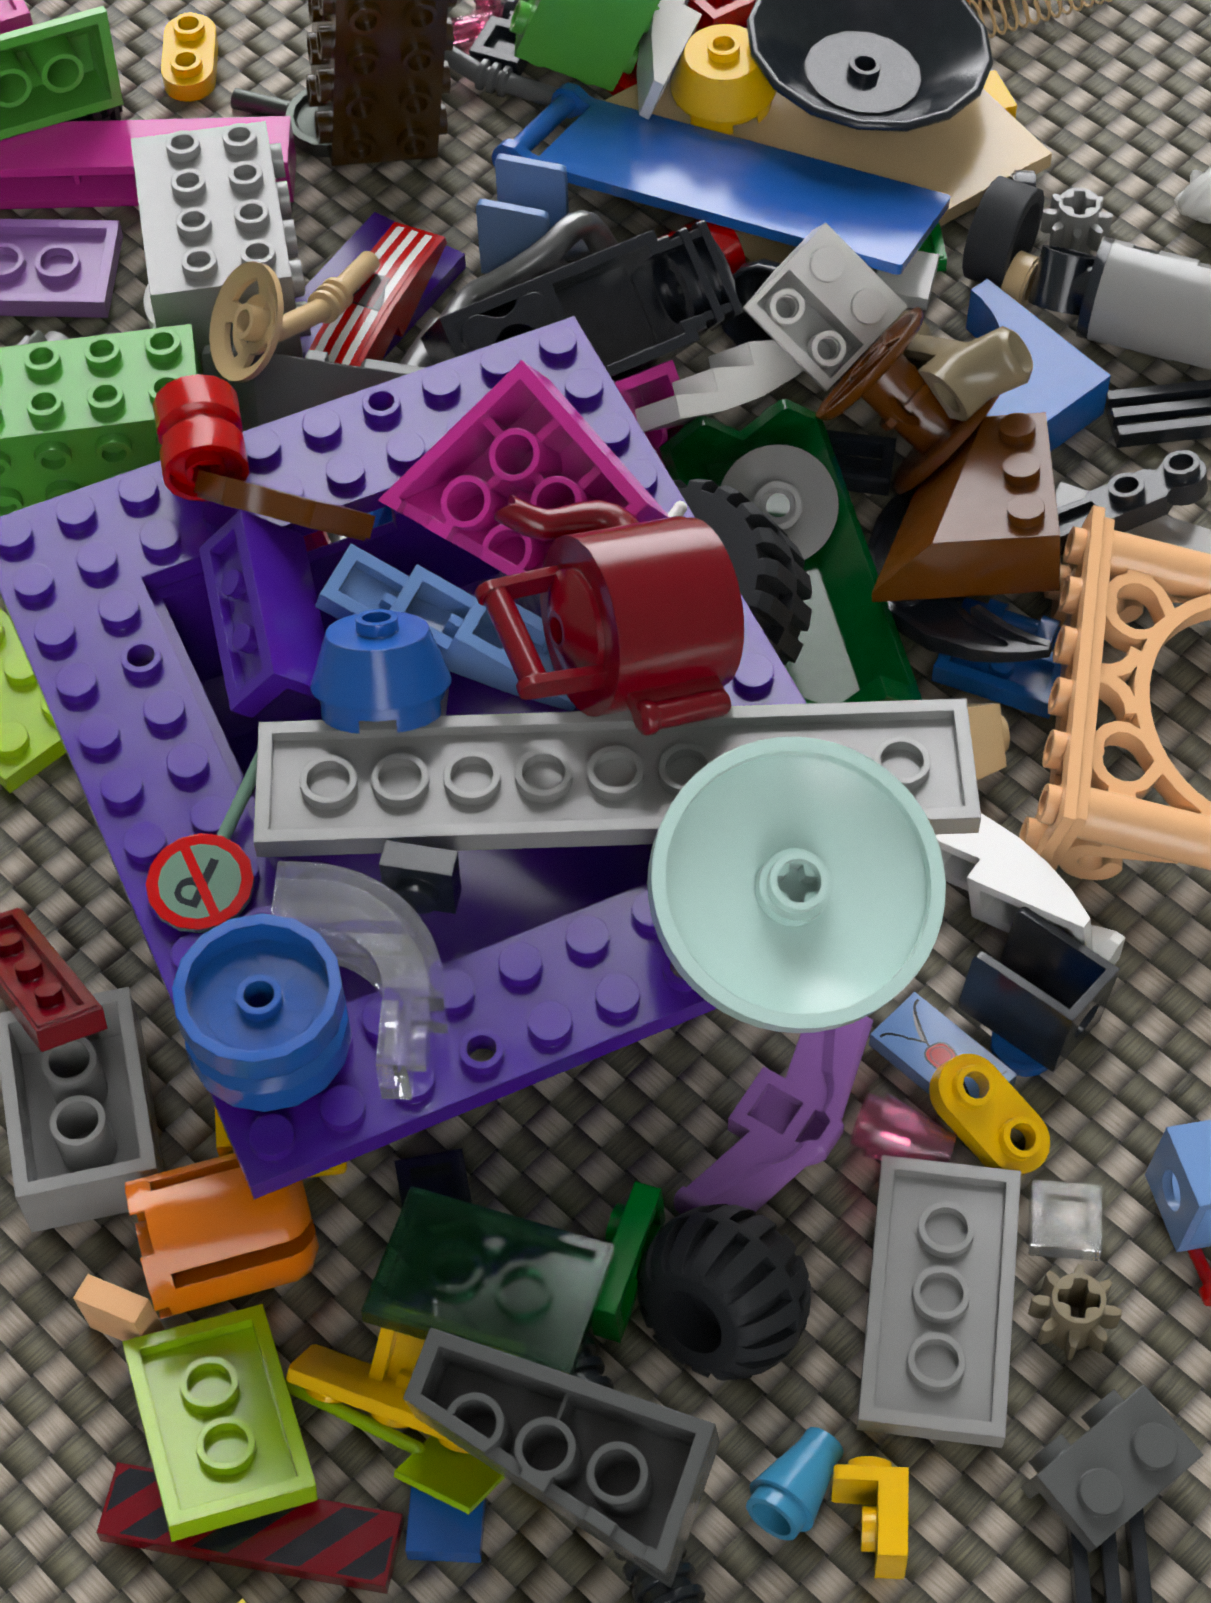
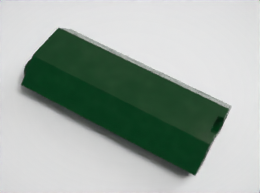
M781 399L767 407L759 417L741 431L707 416H698L693 421L685 424L677 434L659 447L665 468L672 480L680 479L687 486L689 480L704 479L712 480L720 487L726 473L738 459L748 452L763 446H793L816 457L825 466L834 481L838 495V515L834 529L826 543L815 554L805 559L803 570L810 575L812 596L811 599L804 600L803 602L812 609L810 626L808 631H800L798 640L804 645L796 662L788 661L785 668L807 704L922 700L894 618L889 610L888 602H872V591L879 576L824 422L816 416V412L788 399ZM780 493L773 494L767 500V510L774 517L785 516L790 509L789 499Z

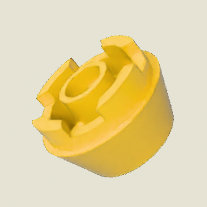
M731 24L708 26L693 34L685 45L670 82L671 94L677 108L679 106L690 116L691 125L728 135L733 134L734 125L747 123L754 118L760 123L769 113L772 100L776 95V91L773 90L750 56L747 29Z

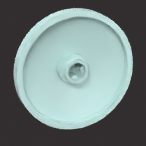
M776 737L758 740L730 750L704 766L686 783L668 808L656 833L648 866V899L652 921L659 941L677 972L695 992L723 1013L741 1022L776 1032L815 1033L832 1030L852 1024L883 1007L912 981L929 957L937 940L945 907L946 881L940 846L925 812L914 796L901 781L871 758L846 746L817 738Z

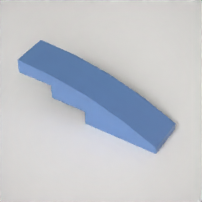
M349 545L321 591L315 604L316 608L337 619L372 609H386L416 615L428 623L450 672L519 696L516 689L518 679L486 607L480 605L476 597L418 564L411 575L408 576L355 545ZM516 604L545 671H555L547 649L542 618ZM566 694L532 699L571 712L575 709V705Z

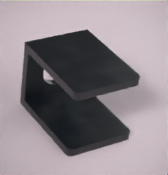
M1021 907L1015 914L1000 959L1001 963L983 951H979L973 957L958 1006L969 1016L1051 1072H1054L1100 1021L1120 968L1029 908Z

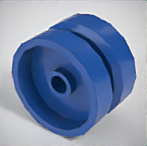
M264 913L229 919L204 933L181 958L172 986L175 1015L181 1035L185 1039V1047L191 1067L206 1090L233 1107L262 1112L294 1107L325 1090L344 1066L352 1039L349 1016L337 957L320 933L294 918Z

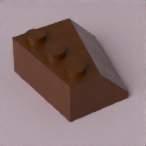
M1046 412L986 416L960 447L931 475L917 485L872 591V602L1060 591V528Z

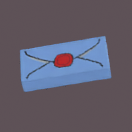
M915 991L870 1034L869 1046L928 1094L930 1081L936 1069L943 1063L961 1054H976L984 1057L997 1068L1012 1086L1015 1085L1017 1074ZM965 1077L963 1086L966 1093L973 1098H978V1084L972 1078Z

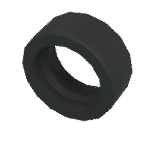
M998 176L991 182L975 212L967 235L962 260V270L965 278L980 283L988 278L1001 289L1006 272L1016 254L1021 250L1031 254L1043 215L1045 200L1042 189L1003 176Z

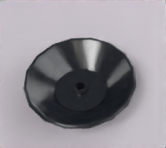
M756 0L746 20L750 56L773 90L812 116L856 130L908 132L950 120L981 95L993 66L987 27L966 0Z

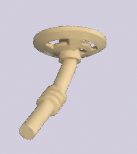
M370 251L362 252L338 277L326 279L309 296L306 304L283 314L282 288L275 272L269 266L254 261L238 266L223 283L211 316L209 333L210 351L218 372L229 381L238 383L248 382L263 371L269 363L278 342H282L321 322H334L351 305L353 294L378 270L380 266L378 257ZM258 281L259 294L252 296L245 304H241L239 299L243 292L253 282ZM231 323H233V343L238 353L236 357H234L231 348ZM264 352L262 357L251 366L255 355H260Z

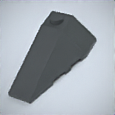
M231 343L233 355L236 357L238 353L235 350L234 343ZM205 345L201 353L203 375L216 376L225 380L236 390L243 427L242 432L424 369V367L373 359H365L360 367L329 362L328 352L309 349L306 357L301 358L276 354L275 349L269 363L258 376L248 382L238 383L225 379L218 372L211 356L210 345ZM264 352L260 355H255L251 366L262 357Z

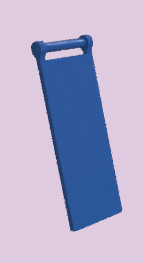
M569 82L562 84L553 93L551 103L516 137L503 140L492 153L494 167L499 153L562 164L567 168V183L695 219L705 220L706 222L795 247L813 229L827 223L870 268L895 275L902 274L949 208L951 198L950 195L658 115L652 114L648 120L639 115V110L595 99L589 96L579 85ZM580 115L540 156L532 153L566 118Z

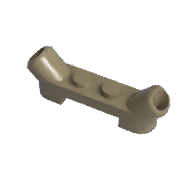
M902 312L890 326H892L896 321H898L902 316H904L908 312ZM923 321L919 332L902 353L918 369V372L948 417L960 421H967L991 398L1028 383L1033 370V360L1024 341L1018 333L1004 326L970 342L933 337L929 327Z

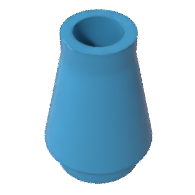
M809 1427L799 1441L751 1482V1497L746 1503V1508L758 1526L774 1537L789 1541L794 1540L800 1532L809 1531L813 1527L833 1474V1466L838 1464L844 1454L839 1441L823 1429Z

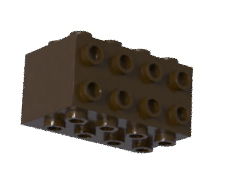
M307 0L309 18L312 23V32H307V53L311 66V74L306 75L307 100L309 107H318V111H315L314 115L316 139L318 144H327L331 165L437 158L439 135H446L448 128L445 103L441 102L442 94L450 93L451 88L448 61L444 60L445 51H452L454 46L453 25L451 18L447 17L448 7H456L457 0Z

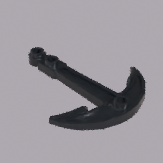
M1177 450L1169 453L1157 470L1142 469L1135 473L1118 474L1111 478L1108 484L1089 491L1084 498L1058 507L1060 556L1064 554L1070 530L1073 526L1082 527L1093 505L1104 507L1105 517L1115 519L1114 530L1126 532L1167 515L1173 505L1184 506L1198 502L1208 491L1205 463L1192 451ZM917 486L901 495L897 493L877 517L867 546L878 576ZM969 596L887 601L897 630L929 651L972 662L987 663L1024 662L1050 657V640L1032 635L1005 622L979 604L970 608V615L957 603Z

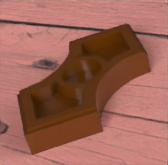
M203 470L198 471L194 493L198 494L197 497L211 502L365 541V538L370 539L376 517L344 506Z

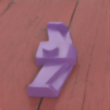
M864 1017L852 1024L836 1029L815 1033H800L786 1078L763 1066L728 1118V1131L739 1136L741 1139L687 1187L682 1186L674 1196V1208L676 1211L683 1214L699 1206L728 1204L739 1205L756 1212L805 1167L826 1160L843 1134L844 1124L842 1118L873 1020L869 1017Z

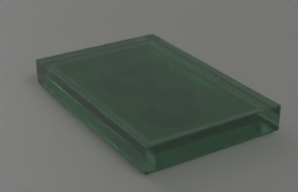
M411 1186L361 1309L362 1320L365 1323L422 1340H426L431 1327L573 1375L614 1258V1244Z

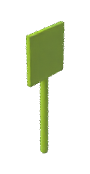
M286 1381L289 1394L411 1453L394 1471L393 1477L467 1514H470L505 1478L471 1454L447 1449L440 1444L437 1437L430 1436L422 1443L392 1427L380 1424L375 1419L343 1403L331 1404L318 1401L309 1396L305 1388Z

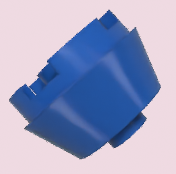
M372 609L339 619L327 628L310 684V690L313 696L320 701L322 720L335 729L360 734L359 721L380 722L396 720L397 733L426 726L441 716V700L445 695V691L451 685L452 679L430 627L424 619L404 612Z

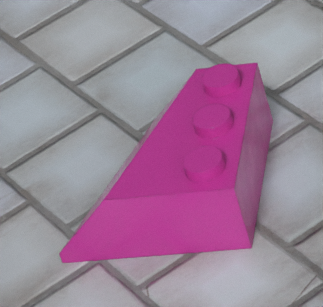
M523 360L507 373L378 499L381 503L419 523L508 576L542 568L548 548L553 542L522 536L494 520L496 512L508 505L510 494L545 509L558 508L583 501L603 500L620 505L632 513L639 522L670 517L556 386Z

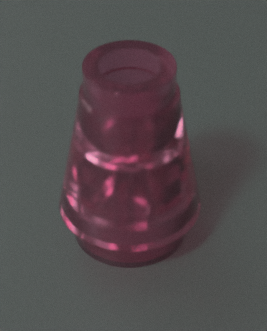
M868 1093L854 1124L849 1144L863 1149V1157L881 1160L882 1155L948 1163L957 1134L945 1130L943 1126L889 1093H886L884 1098Z

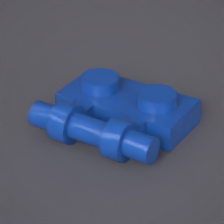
M968 597L965 598L961 607L970 615V608L979 604L1005 622L1032 635L1050 640V657L1024 662L987 663L972 662L939 653L933 666L931 681L1050 719L1051 715L1048 714L1049 697L1056 678L1060 677L1061 664L1053 662L1052 652L1061 629V621L1044 615L1041 620L1009 611V604L990 599L987 604Z

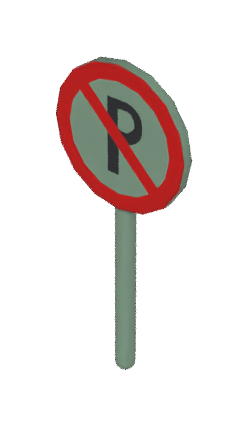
M257 751L217 835L199 833L181 837L163 848L150 865L146 880L149 904L162 922L179 931L194 933L210 931L229 919L239 917L251 900L255 884L251 861L241 847L230 839L256 786Z

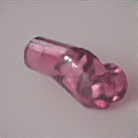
M474 0L476 9L472 10L469 15L451 18L454 45L475 41L491 15L502 18L504 5H501V0Z

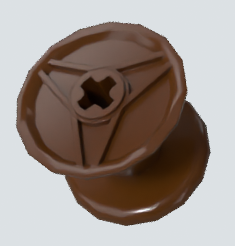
M919 307L909 311L890 326L856 360L832 388L816 413L819 419L828 421L842 414L862 398L882 417L879 425L886 432L894 428L911 444L913 448L897 469L892 483L893 488L899 495L917 486L943 464L972 434L999 397L998 395L988 400L967 421L948 417L918 372V369L902 354L919 332L923 323L924 314Z

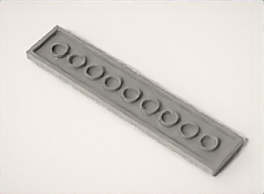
M966 698L731 706L730 711L723 717L660 729L656 734L649 736L642 735L638 731L630 710L598 717L588 716L581 711L440 716L437 720L426 726L397 733L396 720L380 722L359 721L360 734L335 729L327 725L323 720L259 722L253 841L257 857L382 853L385 840L454 851L653 844L658 828L671 803L680 790L698 771L722 754L741 745L776 737L817 738L846 746L871 758L901 781L914 796L925 812L935 835L979 833L981 823V810Z

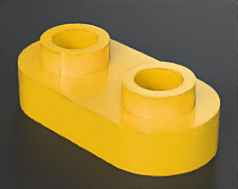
M192 12L183 13L168 22L164 29L161 74L164 89L173 99L184 102L197 101L208 96L216 86L219 46L215 24L207 16Z
M961 1054L948 1060L936 1069L929 1085L931 1103L938 1115L985 1167L1021 1171V1176L1036 1170L1044 1163L1050 1150V1135L1046 1124L990 1061L976 1054ZM965 1077L972 1078L978 1084V1098H973L966 1093L963 1086ZM1012 1128L1019 1130L1024 1135L1026 1141L1024 1150L1017 1149L1011 1142L1010 1133Z

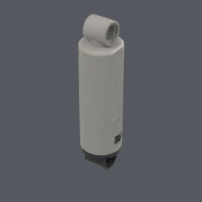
M1105 236L1101 241L1096 257L1069 248L1053 245L1042 246L1028 299L1029 303L1051 311L1079 315L1076 336L1079 338L1211 370V265L1201 263L1198 259L1161 250L1159 252Z

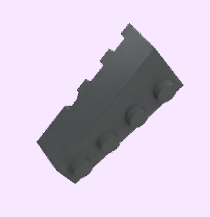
M430 1327L403 1397L415 1417L671 1588L720 1444L716 1424Z

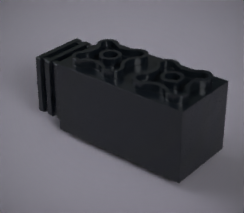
M701 220L689 229L684 227L677 230L670 237L665 235L657 239L654 229L441 316L423 334L421 340L432 365L575 316L614 381L673 358L699 341V336H702L709 330L714 331L743 313V308L738 299L735 280L721 248L712 237L706 221Z

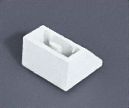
M824 223L813 229L772 272L743 309L824 391H828L899 317L908 305L827 223Z

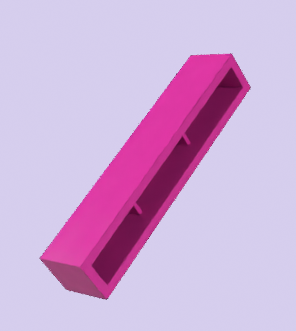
M291 117L70 121L0 140V210L139 206L131 146L132 138L266 121L269 144L281 143L286 177L275 178L276 182L287 181L290 202H294L296 150Z

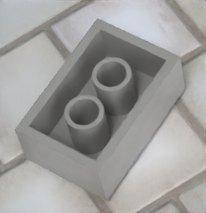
M129 987L92 994L103 1007L108 1029L44 1052L38 1049L11 1011L0 1013V1078L15 1198L31 1233L129 1212L125 1182L164 1172L142 1026Z

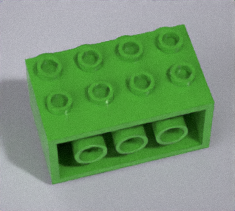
M519 0L509 29L511 32L516 33L514 56L526 60L534 66L545 67L576 78L584 84L595 85L613 92L622 73L630 74L634 69L639 53L638 42L643 33L647 34L655 10L660 9L658 7L660 0Z
M192 324L0 347V516L160 461L159 451L162 445L158 440L153 409L156 394L167 383L175 379L202 374Z

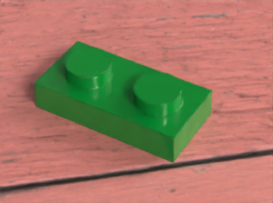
M635 1181L627 1204L617 1203L611 1213L606 1231V1243L611 1245L603 1267L596 1264L592 1266L582 1295V1305L589 1309L593 1334L595 1336L621 1343L638 1296L637 1282L642 1258L666 1220L661 1188Z

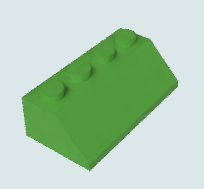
M104 6L0 34V140L124 105L108 15Z

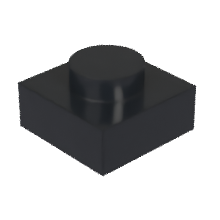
M385 840L379 862L385 903L395 904L406 911L417 914H426L432 911L456 914L462 891L458 851Z

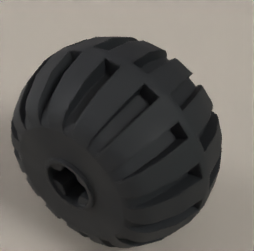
M712 1204L693 1208L666 1223L657 1232L642 1258L637 1282V1295L646 1327L653 1328L655 1335L652 1337L663 1349L667 1348L672 1353L673 1358L683 1365L685 1363L692 1367V1371L709 1378L711 1373L717 1380L721 1381L752 1378V1375L761 1374L771 1369L792 1352L807 1325L811 1304V1284L808 1280L809 1273L802 1256L795 1255L797 1247L786 1233L783 1236L776 1231L777 1225L764 1215L756 1216L754 1210L739 1205Z

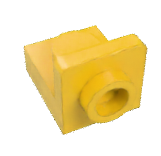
M861 1456L850 1459L848 1464H836L833 1466L831 1501L834 1503L875 1505L862 1506L861 1552H875L874 1578L904 1579L908 1560L909 1467H892V1463L887 1459Z

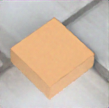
M87 1274L73 1297L90 1328L121 1341L165 1329L148 1298L90 1274Z

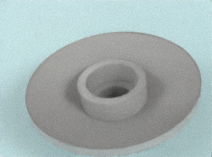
M768 445L754 449L742 456L731 466L721 483V486L728 485L741 492L747 499L758 506L788 535V538L798 547L804 560L815 554L826 543L834 529L838 515V495L834 481L825 466L816 457L802 449L788 445ZM776 493L785 495L790 502L788 513L782 517H774L767 510V500Z

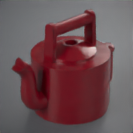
M510 494L508 505L496 512L494 520L522 536L543 541H553L548 548L542 568L491 579L480 584L475 590V597L480 605L486 607L518 679L516 689L520 698L532 700L566 694L577 709L591 717L630 710L636 728L645 736L654 735L660 729L723 717L731 709V700L724 686L734 678L740 665L744 645V613L741 592L733 564L722 541L714 530L704 521L693 517L673 516L639 522L632 513L620 505L603 500L583 501L558 508L545 509ZM540 594L544 636L555 671H545L514 599Z

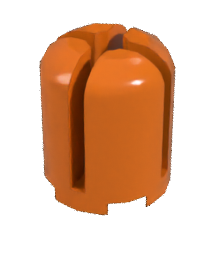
M231 1153L125 1182L130 1216L136 1214L138 1219L135 1227L142 1254L140 1258L154 1309L155 1311L159 1310L160 1319L296 1282L313 1270L319 1242L303 1180L254 1199L236 1155Z

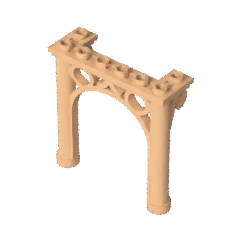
M1093 505L1082 527L1073 526L1069 532L1064 548L1063 562L1060 564V591L1044 592L1045 598L1052 599L1051 618L1061 621V629L1058 633L1053 652V662L1061 664L1060 677H1057L1053 684L1048 702V714L1056 716L1055 730H1051L1047 738L1042 758L1043 767L1051 769L1050 783H1047L1043 788L1035 818L1028 816L1025 818L1019 838L1045 859L1055 871L1060 866L1067 874L1080 879L1104 880L1112 878L1122 871L1123 859L1182 863L1211 871V802L1198 793L1183 778L1167 756L1155 729L1150 704L1151 674L1159 650L1180 631L1197 623L1211 620V554L1114 530L1115 519L1105 517L1104 507ZM1172 603H1184V604H1182V605H1180V606L1174 608V606H1173ZM1144 606L1154 622V626L1148 629H1135L1125 624L1138 619L1143 614ZM1104 640L1112 647L1127 653L1124 659L1111 664L1102 663ZM1100 699L1110 707L1116 717V721L1103 724L1096 730L1098 701ZM1119 746L1127 749L1134 755L1145 774L1135 781H1122L1115 778L1104 766V747ZM1154 787L1170 806L1142 799Z

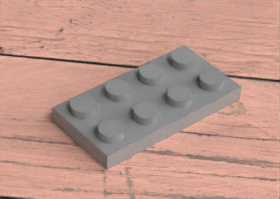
M882 1155L856 1430L998 1448L1003 1447L1006 1434L1021 1171Z

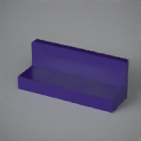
M239 510L199 548L230 711L253 718L286 688L314 697L310 690V684L325 632L320 609L315 607L317 595L303 536L296 531Z

